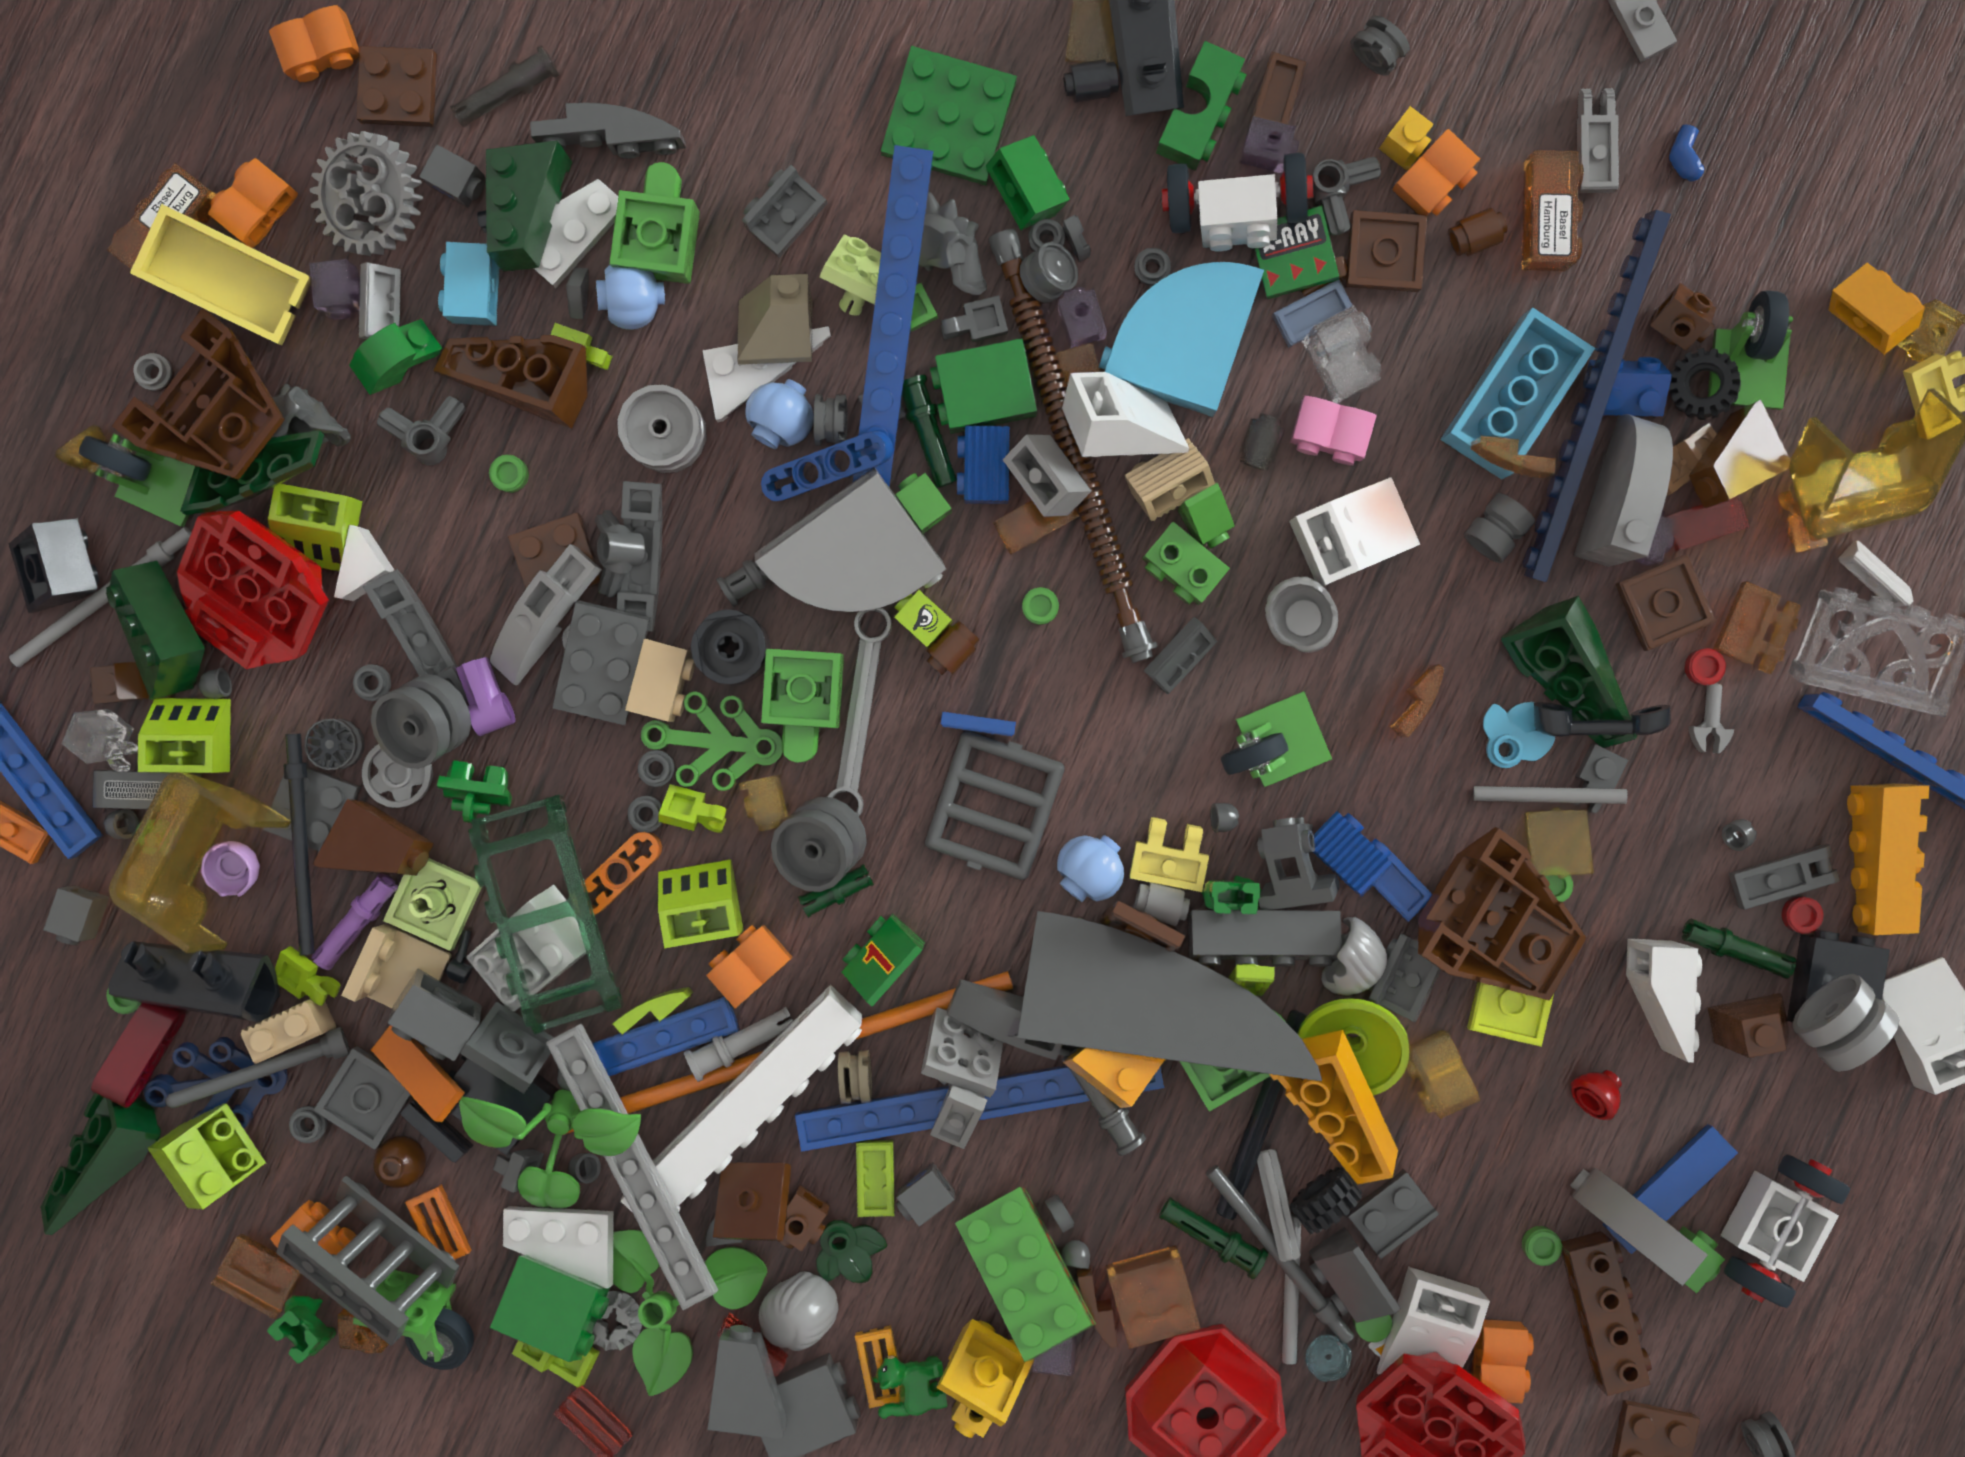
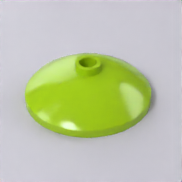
M1361 999L1334 1000L1313 1010L1301 1024L1298 1031L1301 1039L1343 1030L1373 1096L1388 1090L1396 1084L1407 1068L1409 1061L1407 1033L1400 1021L1391 1012L1378 1004ZM1354 1033L1359 1036L1353 1038L1349 1037L1347 1034Z

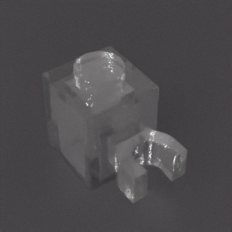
M110 709L74 712L61 743L86 764L108 761L110 767L116 772L129 771L131 764L124 759L123 754H135L138 751V746L129 741L134 728Z

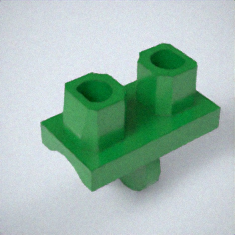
M453 760L447 776H439L437 787L443 789V796L445 798L453 799L451 804L452 810L463 811L464 822L474 823L477 814L489 815L490 804L510 807L512 796L507 789L508 772L505 768L491 765L486 766L483 782L473 781L472 777L475 769L473 765Z

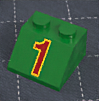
M893 913L887 920L880 916L868 929L867 933L871 938L865 945L861 947L856 943L842 959L847 965L841 973L872 1007L920 954L925 944L917 934Z

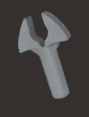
M1718 683L1707 685L1704 721L1698 727H1688L1691 740L1699 752H1706V737L1709 733H1712L1715 738L1713 753L1718 754L1726 748L1734 733V729H1724L1720 723L1722 685Z

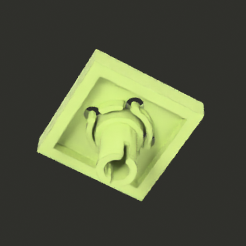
M845 234L825 263L820 278L846 290L839 302V307L846 312L853 300L854 303L849 314L857 316L861 314L865 300L875 305L881 252L869 247L862 239L849 237Z
M429 858L417 876L403 875L383 921L449 951L454 950L484 882ZM441 879L446 882V888L444 890L439 888L444 886V883L439 882V880ZM449 904H453L456 907L454 914H450L453 911V907L447 908Z

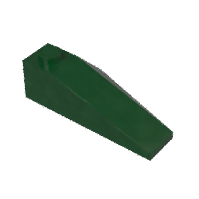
M317 430L271 437L239 480L195 466L180 512L184 515L217 511L252 499L315 467L324 434Z
M1579 596L1543 608L1501 637L1503 645L1518 670L1527 678L1531 675L1544 687V694L1551 701L1556 699L1563 706L1571 708L1573 721L1631 720L1596 625ZM1638 735L1588 736L1600 747L1607 748L1635 740Z
M96 1093L93 1095L83 1113L89 1119L82 1135L74 1134L69 1144L71 1151L67 1167L61 1166L58 1168L40 1207L44 1233L46 1235H53L142 1162L149 1151L147 1148L159 1140L161 1133L155 1111L150 1105L137 1097L131 1106L124 1108Z

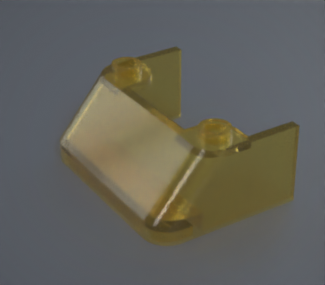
M1934 388L1927 389L1913 419L1892 424L1884 431L1877 449L1854 454L1817 417L1809 418L1789 464V471L1805 529L1814 538L1823 539L1911 516L1926 509L1936 498L1965 442V416Z
M171 773L163 779L110 882V897L118 907L186 953L198 952L200 950L202 952L225 950L228 943L200 925L207 912V899L192 883L202 865L203 856L212 846L223 823L234 829H243L248 826L288 828L291 821L248 793L190 773Z

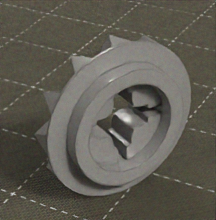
M608 1291L606 1298H609V1304L602 1318L607 1319L614 1308H617L615 1313L617 1315L616 1321L621 1322L623 1326H616L614 1331L608 1334V1323L604 1322L602 1318L600 1320L597 1319L592 1334L595 1335L593 1344L603 1347L604 1351L610 1349L621 1351L633 1343L641 1331L642 1323L638 1317L639 1305L628 1294L619 1291Z

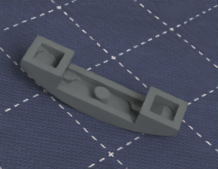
M623 481L621 518H624V526L629 528L631 533H640L643 536L645 554L641 565L633 566L630 572L625 573L621 590L617 592V610L650 617L648 631L653 632L658 604L662 556V487L658 483Z
M396 569L363 585L381 619L386 618L418 675H437L449 681L461 693L465 702L468 701L456 670L458 666L446 642L423 603L401 572Z

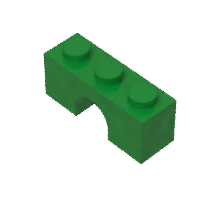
M1204 41L1189 74L1186 87L1201 94L1207 108L1198 114H1186L1174 108L1159 141L1156 154L1179 164H1187V167L1194 171L1197 170L1201 160L1208 162L1217 142L1211 139L1215 127L1223 129L1232 109L1226 105L1231 93L1238 96L1247 74L1241 72L1245 58Z

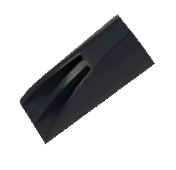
M1109 0L1125 115L1132 116L1173 110L1174 108H1184L1175 1Z
M136 941L127 944L123 948L121 958L108 984L109 995L117 998L254 1022L271 1017L275 1001L280 997L276 971L267 955Z

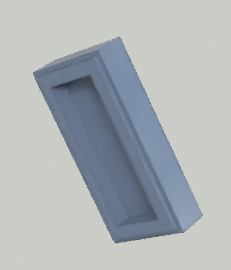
M1337 280L1274 312L1272 317L1288 348L1354 315L1356 311L1340 280Z

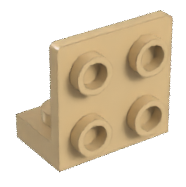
M387 923L373 927L341 996L354 1002L368 997L393 1008L396 1000L417 969L440 981L451 959V953Z

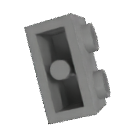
M1025 435L1003 459L1044 517L1068 516L1091 492L1051 435Z

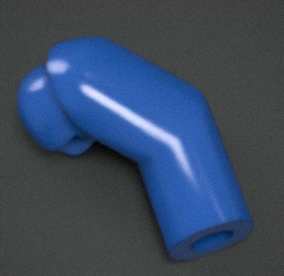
M1685 124L1680 127L1670 151L1669 160L1681 178L1688 181H1696L1704 173V165L1692 148L1699 130L1692 125Z

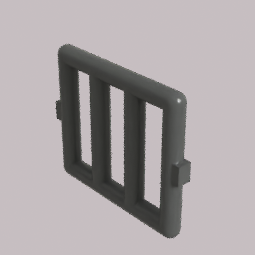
M964 731L956 747L925 839L926 847L968 862V867L981 870V867L1019 880L1027 879L1065 771L1064 765L1059 761L1023 750V745L1011 741L1006 744L970 731ZM975 748L1048 773L1042 793L1039 794L966 769L965 766L971 749ZM960 782L1035 807L1036 811L1030 828L1028 829L953 803ZM948 817L1024 842L1018 864L941 838Z

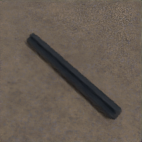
M1291 1010L1286 1023L1298 1034L1301 1024L1308 1015L1297 1010ZM1271 1076L1264 1079L1228 1179L1242 1197L1245 1195L1284 1090L1279 1080H1273ZM1221 1194L1216 1211L1220 1216L1234 1220L1237 1213Z

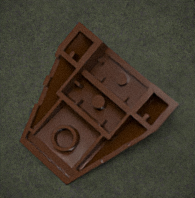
M202 308L180 336L181 339L195 349L189 360L153 406L133 397L112 427L141 449L239 480L285 419L233 331Z
M1494 827L1456 854L1419 915L1418 954L1447 974L1550 1001L1587 937L1563 902L1558 901L1548 887L1550 883L1547 878L1541 875L1530 860L1532 856L1528 850L1500 828Z

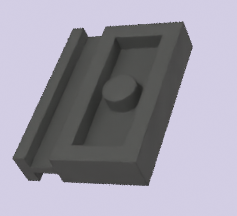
M1403 1169L1358 1203L1355 1208H1352L1347 1216L1379 1258L1382 1259L1439 1214L1409 1174Z

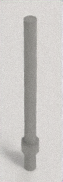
M183 527L166 541L156 542L146 550L147 555L132 566L157 560L160 567H163L174 559L173 554L188 543L192 532L187 527ZM110 582L9 656L10 661L16 667H21L108 603L106 587L110 585Z

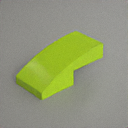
M689 987L656 995L632 1008L615 1021L613 1025L623 1035L650 1011L660 1022L694 992Z
M519 1340L512 1352L514 1356L538 1371L544 1372L549 1369L577 1388L585 1384L600 1351L591 1347L589 1353L586 1356H582L581 1360L567 1362Z

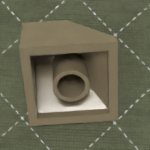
M808 274L771 275L739 300L738 365L812 362L813 302Z

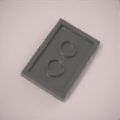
M577 600L571 620L553 709L626 725L629 711L625 709L643 641L646 639L650 617Z

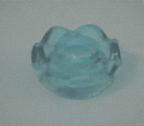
M1330 1334L1321 1335L1309 1344L1305 1357L1306 1365L1320 1381H1335L1343 1378L1348 1373L1352 1352L1349 1346L1343 1344L1337 1336ZM1327 1354L1331 1355V1358L1329 1360L1325 1359V1356Z

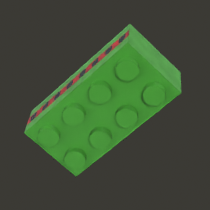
M1019 1187L955 1223L1024 1362L1040 1356L1096 1324L1025 1188Z

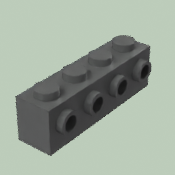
M1192 910L1187 916L1188 958L1198 960V963L1204 966L1221 965V960H1235V965H1258V960H1272L1273 966L1285 967L1294 966L1295 960H1309V966L1324 967L1331 966L1332 960L1338 959V952L1342 949L1340 911L1257 910L1256 914H1242L1240 910H1231L1230 914L1216 913L1213 910Z

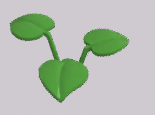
M564 1089L555 1092L551 1104L544 1103L542 1110L527 1125L521 1115L509 1108L463 1096L459 1102L462 1123L467 1135L477 1143L488 1147L503 1148L509 1146L513 1138L522 1140L546 1116L547 1128L555 1134L546 1169L526 1167L521 1172L517 1183L522 1197L532 1205L542 1208L562 1209L570 1207L576 1203L580 1195V1185L574 1177L564 1172H552L562 1135L573 1129L575 1138L583 1139L584 1146L588 1151L602 1156H615L623 1153L633 1144L641 1123V1114H621L595 1108L580 1111L571 1091Z
M635 1229L613 1231V1284L628 1293H635L640 1290L645 1281L647 1284L646 1291L642 1294L645 1301L641 1303L638 1309L639 1320L646 1329L634 1341L632 1354L636 1369L644 1381L648 1395L654 1396L666 1391L684 1376L693 1359V1347L690 1338L685 1333L671 1332V1325L666 1323L674 1316L677 1306L680 1304L677 1298H674L666 1291L653 1293L654 1279L650 1274L654 1273L660 1265L643 1232ZM739 1247L721 1248L712 1253L705 1261V1265L718 1288L713 1297L718 1304L728 1309H740L751 1303L758 1295L768 1272L765 1263L756 1254Z

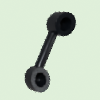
M1547 702L1534 703L1535 728L1541 733L1553 737L1617 734L1644 736L1659 733L1671 723L1670 705H1656L1634 711L1631 714V720L1573 721L1572 709L1567 706Z

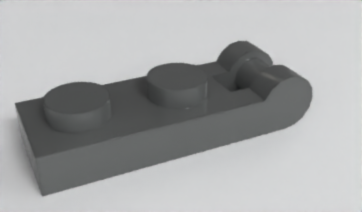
M1830 845L1815 846L1806 851L1729 873L1738 907L1745 910L1839 882L1838 871L1832 868L1830 857L1833 856ZM1810 863H1815L1817 873L1811 875L1808 865Z

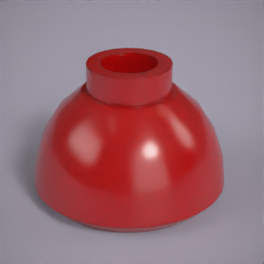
M1604 1070L1602 1073H1585L1571 1082L1572 1096L1587 1114L1600 1120H1611L1617 1114L1621 1103L1619 1088L1622 1086V1082L1615 1073L1609 1070Z

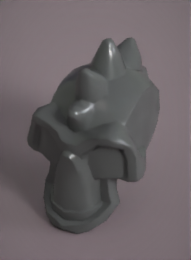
M928 192L919 266L925 267L926 271H931L933 266L942 269L951 268L953 284L957 288L973 295H980L982 292L987 291V283L982 275L978 256V244L975 239V231L979 225L976 222L969 221L967 218L957 216V207L954 199H950L940 207L933 194Z
M284 384L279 390L278 396L272 397L285 419L272 437L320 430L324 434L322 444L330 441L333 445L339 447L345 446L350 442L351 435L348 430L342 428L330 416L323 402H319L309 396L307 389Z

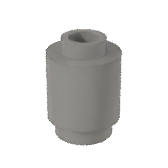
M1151 882L1149 885L1140 883L1134 909L1153 916L1158 922L1177 926L1179 920H1186L1190 899L1184 898L1185 891Z

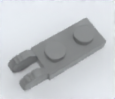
M1613 88L1603 89L1600 97V115H1592V92L1590 89H1580L1577 99V115L1579 117L1577 119V193H1614L1619 187L1618 115H1615V92Z

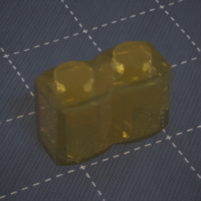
M1443 1029L1409 1045V1061L1406 1071L1412 1080L1418 1078L1423 1091L1418 1093V1096L1427 1113L1434 1111L1435 1115L1442 1119L1481 1100L1448 1032Z

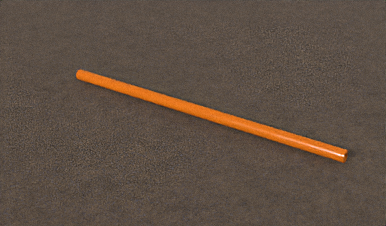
M1008 971L972 982L1001 991L1013 989ZM956 988L862 1018L860 1026L862 1031L855 1040L931 1016L937 1007L947 1010ZM763 1051L736 1059L732 1066L728 1068L723 1065L705 1074L700 1082H697L694 1075L690 1074L622 1096L620 1099L627 1113L630 1114L734 1080Z

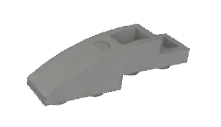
M570 544L547 573L541 570L537 573L517 601L498 636L489 662L511 683L518 685L562 631V628L558 625L559 622L602 569L579 548Z

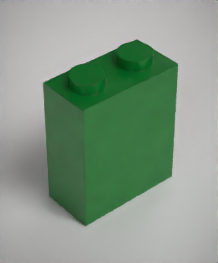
M1023 338L935 356L937 366L931 367L930 371L934 390L942 389L944 403L937 404L941 426L949 424L950 434L964 432L965 426H994L1036 417L1037 408Z
M522 1255L519 1256L490 1328L567 1362L581 1360L582 1356H586L593 1345L595 1335L592 1334L597 1319L600 1320L607 1310L609 1298H606L610 1288H604L529 1256Z

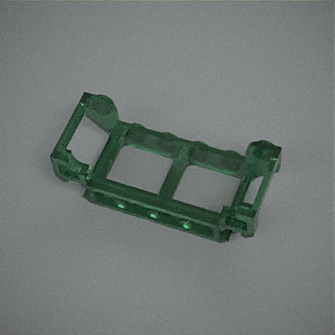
M561 794L471 820L473 828L468 829L470 841L474 850H476L479 862L478 865H474L475 876L480 887L486 886L490 899L484 902L486 913L490 923H497L500 937L495 938L498 954L501 960L507 958L511 973L506 974L507 985L512 996L518 995L524 1024L527 1028H532L534 1035L548 1028L600 1012L617 1010L624 1005L620 989L616 987L614 974L610 969L570 833V824L565 814L567 812L566 805ZM546 806L548 824L545 827L490 843L485 826L486 823ZM546 839L553 841L569 892V898L567 901L508 918L490 856ZM565 917H574L578 923L589 960L591 976L585 980L530 995L513 933ZM590 990H596L601 995L604 1004L545 1022L542 1020L538 1007Z

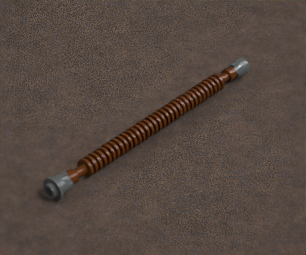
M1016 229L1000 231L990 236L988 241L998 266L1002 268L1005 280L1010 281L1015 296L1009 301L1011 308H1014L1012 313L1014 317H1017L1015 322L1017 326H1020L1018 331L1020 335H1023L1021 338H1023V343L1026 344L1024 346L1025 352L1029 353L1027 358L1028 361L1032 362L1030 364L1031 370H1037L1033 373V376L1036 380L1040 379L1036 382L1037 388H1043L1039 391L1040 397H1046L1042 400L1043 406H1049L1045 409L1046 415H1052L1048 418L1049 424H1055L1051 427L1052 433H1058L1054 436L1055 442H1061L1058 444L1059 448L1064 451L1063 453L1067 459H1069L1091 490L1088 496L1080 503L1084 505L1077 509L1079 514L1087 513L1080 518L1082 523L1090 522L1083 527L1085 532L1093 531L1086 536L1088 541L1096 540L1089 545L1091 550L1099 549L1092 554L1094 559L1102 558V560L1095 562L1097 568L1105 567V569L1098 571L1100 577L1108 576V578L1101 580L1103 586L1111 585V587L1104 589L1106 595L1113 593L1119 613L1116 615L1121 627L1118 630L1125 651L1122 653L1123 658L1130 657L1132 663L1153 657L1151 649L1158 646L1156 642H1152L1145 622L1141 621L1137 607L1133 608L1127 588L1133 586L1132 580L1124 581V579L1130 577L1129 571L1121 572V570L1127 568L1126 562L1118 563V561L1124 559L1123 553L1115 554V552L1121 550L1120 544L1112 545V543L1118 541L1117 535L1109 536V534L1115 532L1114 526L1106 527L1113 523L1111 517L1103 518L1110 514L1109 509H1100L1107 505L1105 499L1097 500L1104 496L1102 490L1094 491L1101 487L1099 481L1091 482L1098 478L1096 472L1089 473L1095 469L1094 464H1086L1092 458L1091 456L1082 457L1062 410L1066 394L1064 390L1067 389V383L1061 382L1065 377L1063 373H1058L1062 370L1061 365L1055 364L1059 359L1057 355H1053L1056 350L1054 346H1050L1053 344L1051 337H1047L1050 335L1049 329L1044 328L1047 326L1046 319H1041L1044 317L1043 310H1038L1041 308L1040 301H1036L1037 299L1029 294L1020 277V265L1024 257Z

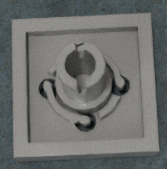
M937 1007L931 1018L921 1074L938 1079L944 1085L949 1083L948 1086L952 1084L991 1098L996 1090L1003 1042L948 1015L947 1010Z

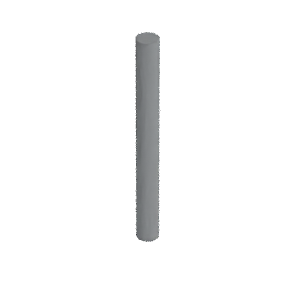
M1474 786L1473 800L1627 804V789Z
M1292 1214L1300 1248L1301 1222L1295 1214ZM1298 1258L1294 1261L1300 1267V1258ZM1286 1273L1284 1280L1282 1362L1285 1364H1296L1299 1289Z

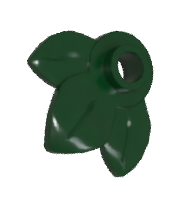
M833 1220L826 1225L824 1232L820 1236L822 1249L816 1258L817 1270L820 1276L827 1282L835 1279L841 1273L847 1280L853 1283H866L872 1275V1260L870 1256L884 1250L887 1247V1242L879 1231L869 1225L853 1227L843 1220ZM836 1237L845 1238L841 1243L832 1242Z

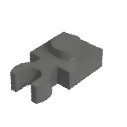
M1591 744L1575 777L1585 781L1580 788L1615 789L1629 760L1596 744ZM1591 803L1587 811L1597 813L1602 803Z

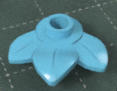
M1534 702L1517 704L1508 712L1499 705L1492 704L1483 719V729L1489 739L1486 746L1487 757L1492 764L1500 768L1513 767L1521 760L1536 761L1551 749L1555 741V737L1535 730ZM1502 743L1508 744L1510 748L1509 754L1505 757L1499 753V746Z

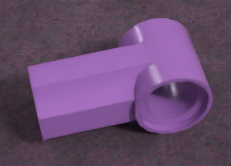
M484 657L472 660L456 668L469 702L468 708L471 725L477 735L482 736L515 723L513 708L507 696L503 692L501 693L489 658Z

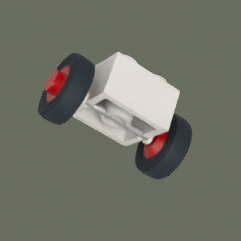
M1291 153L1284 155V172L1280 177V186H1278V182H1275V174L1198 181L1199 189H1196V193H1194V186L1189 181L1187 164L1169 165L1167 169V188L1162 189L1163 212L1169 211L1172 233L1191 231V214L1195 209L1196 201V204L1200 205L1203 248L1210 247L1212 251H1227L1232 249V245L1247 244L1249 248H1263L1269 246L1270 241L1277 240L1276 197H1279V193L1281 202L1285 205L1287 222L1301 223L1307 221V199L1313 198L1312 175H1306L1304 153Z
M1785 1154L1778 1166V1171L1792 1179L1795 1186L1803 1191L1801 1192L1797 1189L1795 1192L1754 1171L1721 1236L1738 1248L1761 1259L1759 1262L1763 1264L1762 1266L1756 1262L1749 1263L1739 1257L1732 1256L1724 1269V1273L1742 1285L1741 1291L1761 1303L1766 1299L1778 1306L1788 1308L1795 1297L1796 1291L1781 1281L1778 1274L1771 1271V1269L1775 1271L1778 1268L1803 1282L1805 1281L1839 1217L1834 1212L1812 1201L1813 1197L1810 1194L1816 1198L1826 1197L1838 1204H1843L1850 1192V1187L1831 1177L1832 1169L1810 1158L1807 1164L1791 1155Z

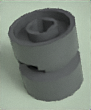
M1497 493L1486 505V510L1484 511L1486 518H1476L1463 535L1467 542L1479 553L1496 563H1502L1515 548L1513 538L1520 539L1535 523V519L1520 503L1505 494Z

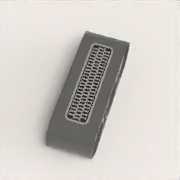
M93 770V808L201 809L202 773Z

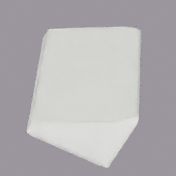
M1858 540L1854 541L1838 558L1840 563L1890 608L1908 606L1913 602L1910 587Z

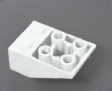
M1107 372L1070 373L1062 410L1082 457L1188 453L1189 447L1167 401Z
M1392 477L1330 501L1289 521L1314 580L1322 586L1420 545Z
M552 885L524 904L467 955L466 958L505 1007L515 1012L600 941L556 886Z
M1628 939L1626 976L1661 1049L1686 1062H1694V1052H1697L1699 1048V1035L1695 1029V1015L1700 1012L1701 1007L1700 995L1696 992L1697 977L1702 972V959L1698 954V948L1672 940Z
M1940 957L1885 979L1882 1000L1899 1017L1900 1022L1894 1034V1039L1913 1086L1936 1095L1964 1084L1965 990L1945 959Z
M1408 1267L1397 1302L1401 1310L1394 1313L1392 1329L1387 1336L1376 1371L1377 1374H1382L1404 1353L1419 1356L1437 1352L1449 1362L1458 1364L1463 1368L1479 1338L1490 1303L1489 1299L1477 1287Z

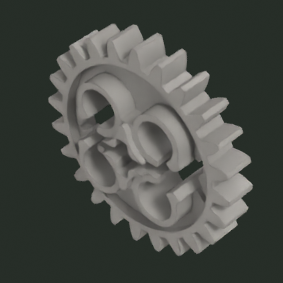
M361 131L360 135L349 132L347 140L337 137L335 139L337 149L327 146L325 148L329 159L327 161L317 159L322 172L312 173L311 175L319 181L317 187L310 188L311 193L318 195V200L311 204V208L320 209L322 212L315 221L327 224L323 234L334 237L333 244L344 247L346 252L371 256V254L384 255V248L396 249L395 240H407L403 229H415L414 224L409 218L411 215H420L421 213L413 207L414 202L423 200V196L414 193V188L422 184L421 180L411 178L417 166L406 163L410 154L399 150L400 144L388 140L386 136ZM349 156L358 157L357 162L359 164L353 163V160L349 158ZM362 165L373 168L379 167L378 175L363 172ZM356 171V172H357V175H356V174H352V173H350V172ZM354 213L369 216L368 221L370 223L354 220ZM375 213L382 215L381 217H374ZM374 225L379 226L378 228L381 229L383 233L380 231H375Z

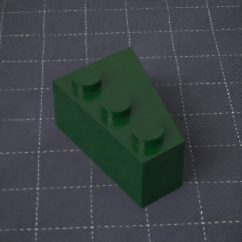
M558 140L486 149L487 253L503 272L539 268L552 228L550 223L555 204L560 203L562 196L560 188L565 173L570 171L572 165L571 159Z
M158 561L113 570L110 585L106 587V596L110 606L116 610L150 700L194 689L205 648Z

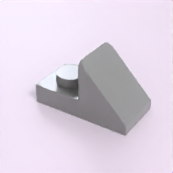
M950 1084L930 1135L964 1149L984 1111L987 1102L985 1096Z

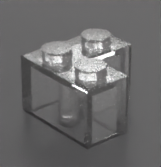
M1355 305L1313 326L1302 340L1331 399L1337 404L1375 386L1381 380L1379 373L1382 370L1379 361L1373 353L1368 354L1365 345L1372 339L1369 334L1372 332L1370 322L1363 312L1358 313Z

